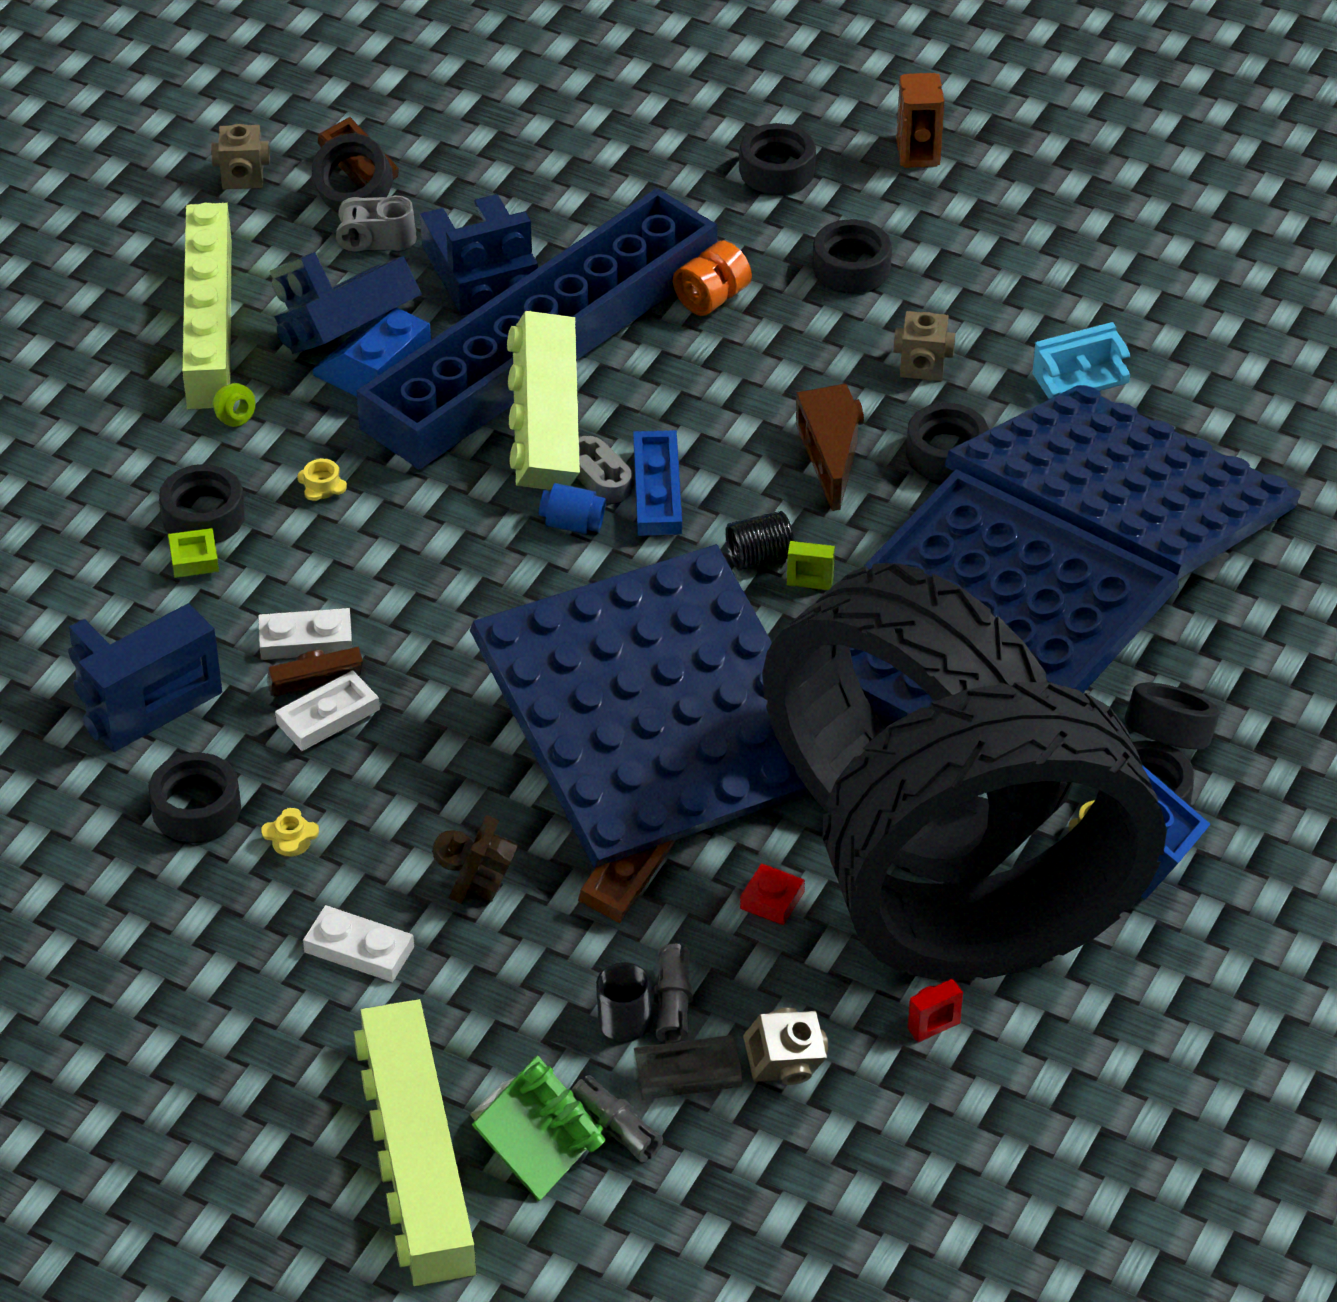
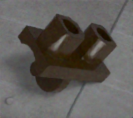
M486 815L474 843L465 833L455 830L445 831L435 839L432 853L437 863L447 870L460 871L449 899L462 904L468 891L488 901H493L518 844L494 834L500 820Z

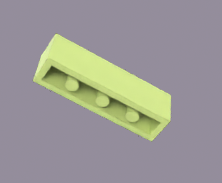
M525 311L517 325L511 326L507 339V349L509 352H513V365L509 371L508 388L514 391V403L509 413V427L515 430V442L510 452V467L516 469V486L552 490L554 483L571 486L580 473L575 317Z

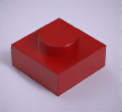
M761 863L740 896V909L784 926L805 892V879Z
M953 979L937 986L925 987L910 998L907 1029L918 1043L960 1024L963 991Z

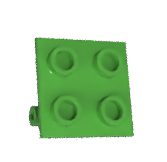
M538 1055L529 1062L472 1125L536 1200L540 1201L586 1150L590 1153L595 1151L605 1142V1138L601 1134L603 1127L595 1123L583 1109V1104L573 1097V1092L565 1088L553 1074L554 1070L547 1066Z

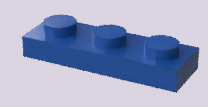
M677 430L633 432L638 536L682 534Z

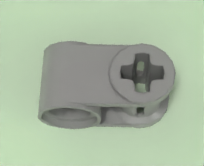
M396 195L379 198L352 197L344 200L339 206L338 216L342 223L336 230V240L343 249L353 252L363 250L400 251L410 248L416 242L413 205L406 197ZM354 208L357 209V210H356V219H354V217H353V215H352ZM356 229L359 233L358 240H355Z

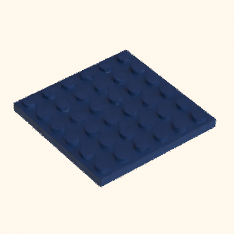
M1077 385L950 449L945 462V467L953 471L957 469L1162 567L1176 574L1178 580L1296 508L1301 491L1288 486V482L1282 477L1272 474L1265 475L1251 468L1246 460L1235 456H1225L1213 450L1208 442L1179 434L1174 431L1175 429L1172 425L1159 420L1152 421L1138 414L1133 406L1112 402L1100 396L1101 393L1097 389L1086 385Z
M957 469L865 564L870 569L872 564L899 563L923 569L925 574L932 576L933 573L963 588L987 606L991 614L996 618L999 616L1026 644L1046 672L1048 682L1077 689L1082 693L1090 687L1179 588L1176 574ZM849 647L854 671L862 691L870 704L898 719L907 716L921 707L927 708L932 706L931 702L935 700L915 681L894 666L865 651Z
M717 544L473 621L469 631L594 869L598 866L657 847V845L686 837L810 793L796 774L795 766L789 763L775 736L767 712L766 704L768 700L764 699L762 671L767 651L772 642Z

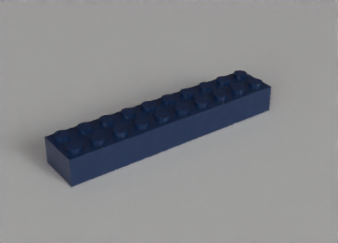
M654 189L356 391L359 429L417 469H422L511 407L514 403V391L508 388L509 371L513 365V352H509L507 349V339L511 326L517 325L525 311L575 317L577 361L675 292L673 286L674 273L693 258H698L703 251L717 242V224L660 189Z

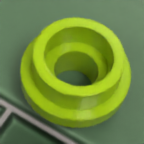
M239 383L223 386L217 391L213 400V408L217 418L222 423L232 427L245 424L253 415L256 404L253 392L248 387ZM240 400L238 408L233 411L235 402Z

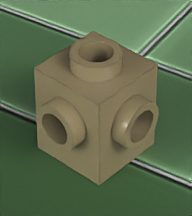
M234 124L219 126V142L211 143L212 166L220 167L222 189L263 188V166L270 165L269 141H261L260 125Z
M906 311L904 328L896 327L893 353L901 354L900 377L942 381L945 358H953L956 333L948 332L949 315Z
M786 1007L774 1010L769 1014H760L743 1035L753 1082L782 1080V1083L785 1085L800 1084L808 1081L827 1058L828 1040L824 1030L820 1029L816 1011L797 1012L795 1008Z

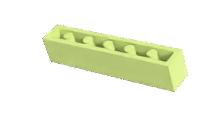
M228 203L186 205L182 372L187 409L213 408V400L217 391L223 386L230 384L232 240Z
M421 1000L360 1009L362 1030L353 1031L358 1061L368 1060L369 1069L361 1071L366 1101L375 1099L377 1104V1110L369 1112L374 1141L384 1140L386 1149L378 1152L382 1182L392 1181L394 1192L386 1193L391 1225L401 1223L403 1234L395 1236L399 1266H410L413 1286L476 1275L474 1242Z

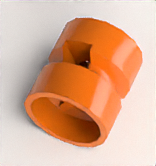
M725 240L717 241L703 251L698 258H693L674 273V290L679 300L688 310L696 315L705 316L751 283V267L745 255L734 244Z

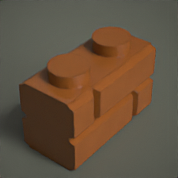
M914 73L900 76L896 134L900 166L911 168L937 167V165H940L944 116V95L940 74Z

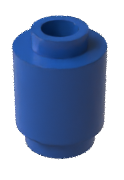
M554 483L551 491H543L539 516L546 517L545 525L548 527L586 535L588 531L599 533L605 514L606 498L596 496V491Z

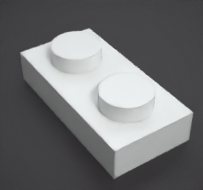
M350 608L260 614L259 641L261 660L295 658L313 650H323L324 654L352 648Z
M352 670L276 710V724L301 751H304L379 711V697Z
M327 905L324 906L303 939L305 953L390 982L395 980L414 948L413 934Z

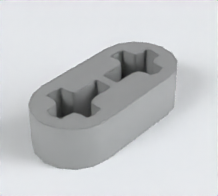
M594 436L579 437L580 473L576 478L588 490L596 491V496L606 498V503H619L626 500L632 492L631 470L629 466L601 439Z

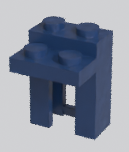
M498 194L474 200L475 208L483 222L457 229L453 226L444 208L420 213L422 246L461 316L474 312L538 268V263L532 254L530 218L525 211L510 215Z
M315 252L282 264L269 271L273 278V290L278 299L285 302L287 310L274 316L278 324L277 333L281 342L287 348H290L292 354L323 345L422 295L404 256L393 259L383 265L371 267L333 287Z
M189 603L112 644H109L85 618L69 626L72 647L68 649V653L76 669L77 679L74 680V688L86 707V714L83 716L84 725L95 740L101 738L113 752L223 693L215 629Z

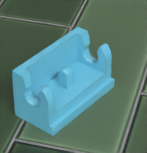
M1110 322L1035 342L1032 374L1049 399L1077 385H1086L1101 391L1129 383L1130 373L1121 359L1130 358V353L1116 331L1115 324Z

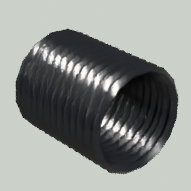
M782 511L728 523L725 532L730 558L738 570L755 567L756 565L759 566L760 564L764 565V563L768 564V562H776L777 560L780 561L781 559H788L790 541H795L790 521Z
M620 962L607 966L599 974L596 981L599 1027L612 1040L621 1042L634 1041L643 1037L650 1030L653 1022L650 977L637 964Z

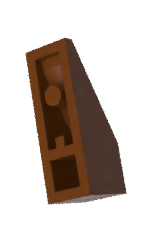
M846 383L796 392L795 424L832 511L841 510L857 447L858 425H863L864 423L861 402L859 399L853 400Z

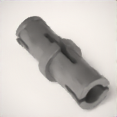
M680 944L665 945L658 952L659 981L658 985L654 986V1001L658 1005L656 1037L662 1042L665 1039L666 1031V1044H679L688 1038V1002L691 1003L693 1001V987L690 985L688 978L690 951L687 947H684L680 957Z
M591 1075L585 1076L584 1080L580 1079L571 1090L573 1097L583 1104V1109L589 1116L603 1127L601 1133L607 1138L614 1137L636 1156L640 1162H646L648 1157L651 1159L655 1156L662 1146L663 1137L633 1113L634 1107L625 1099L618 1100Z

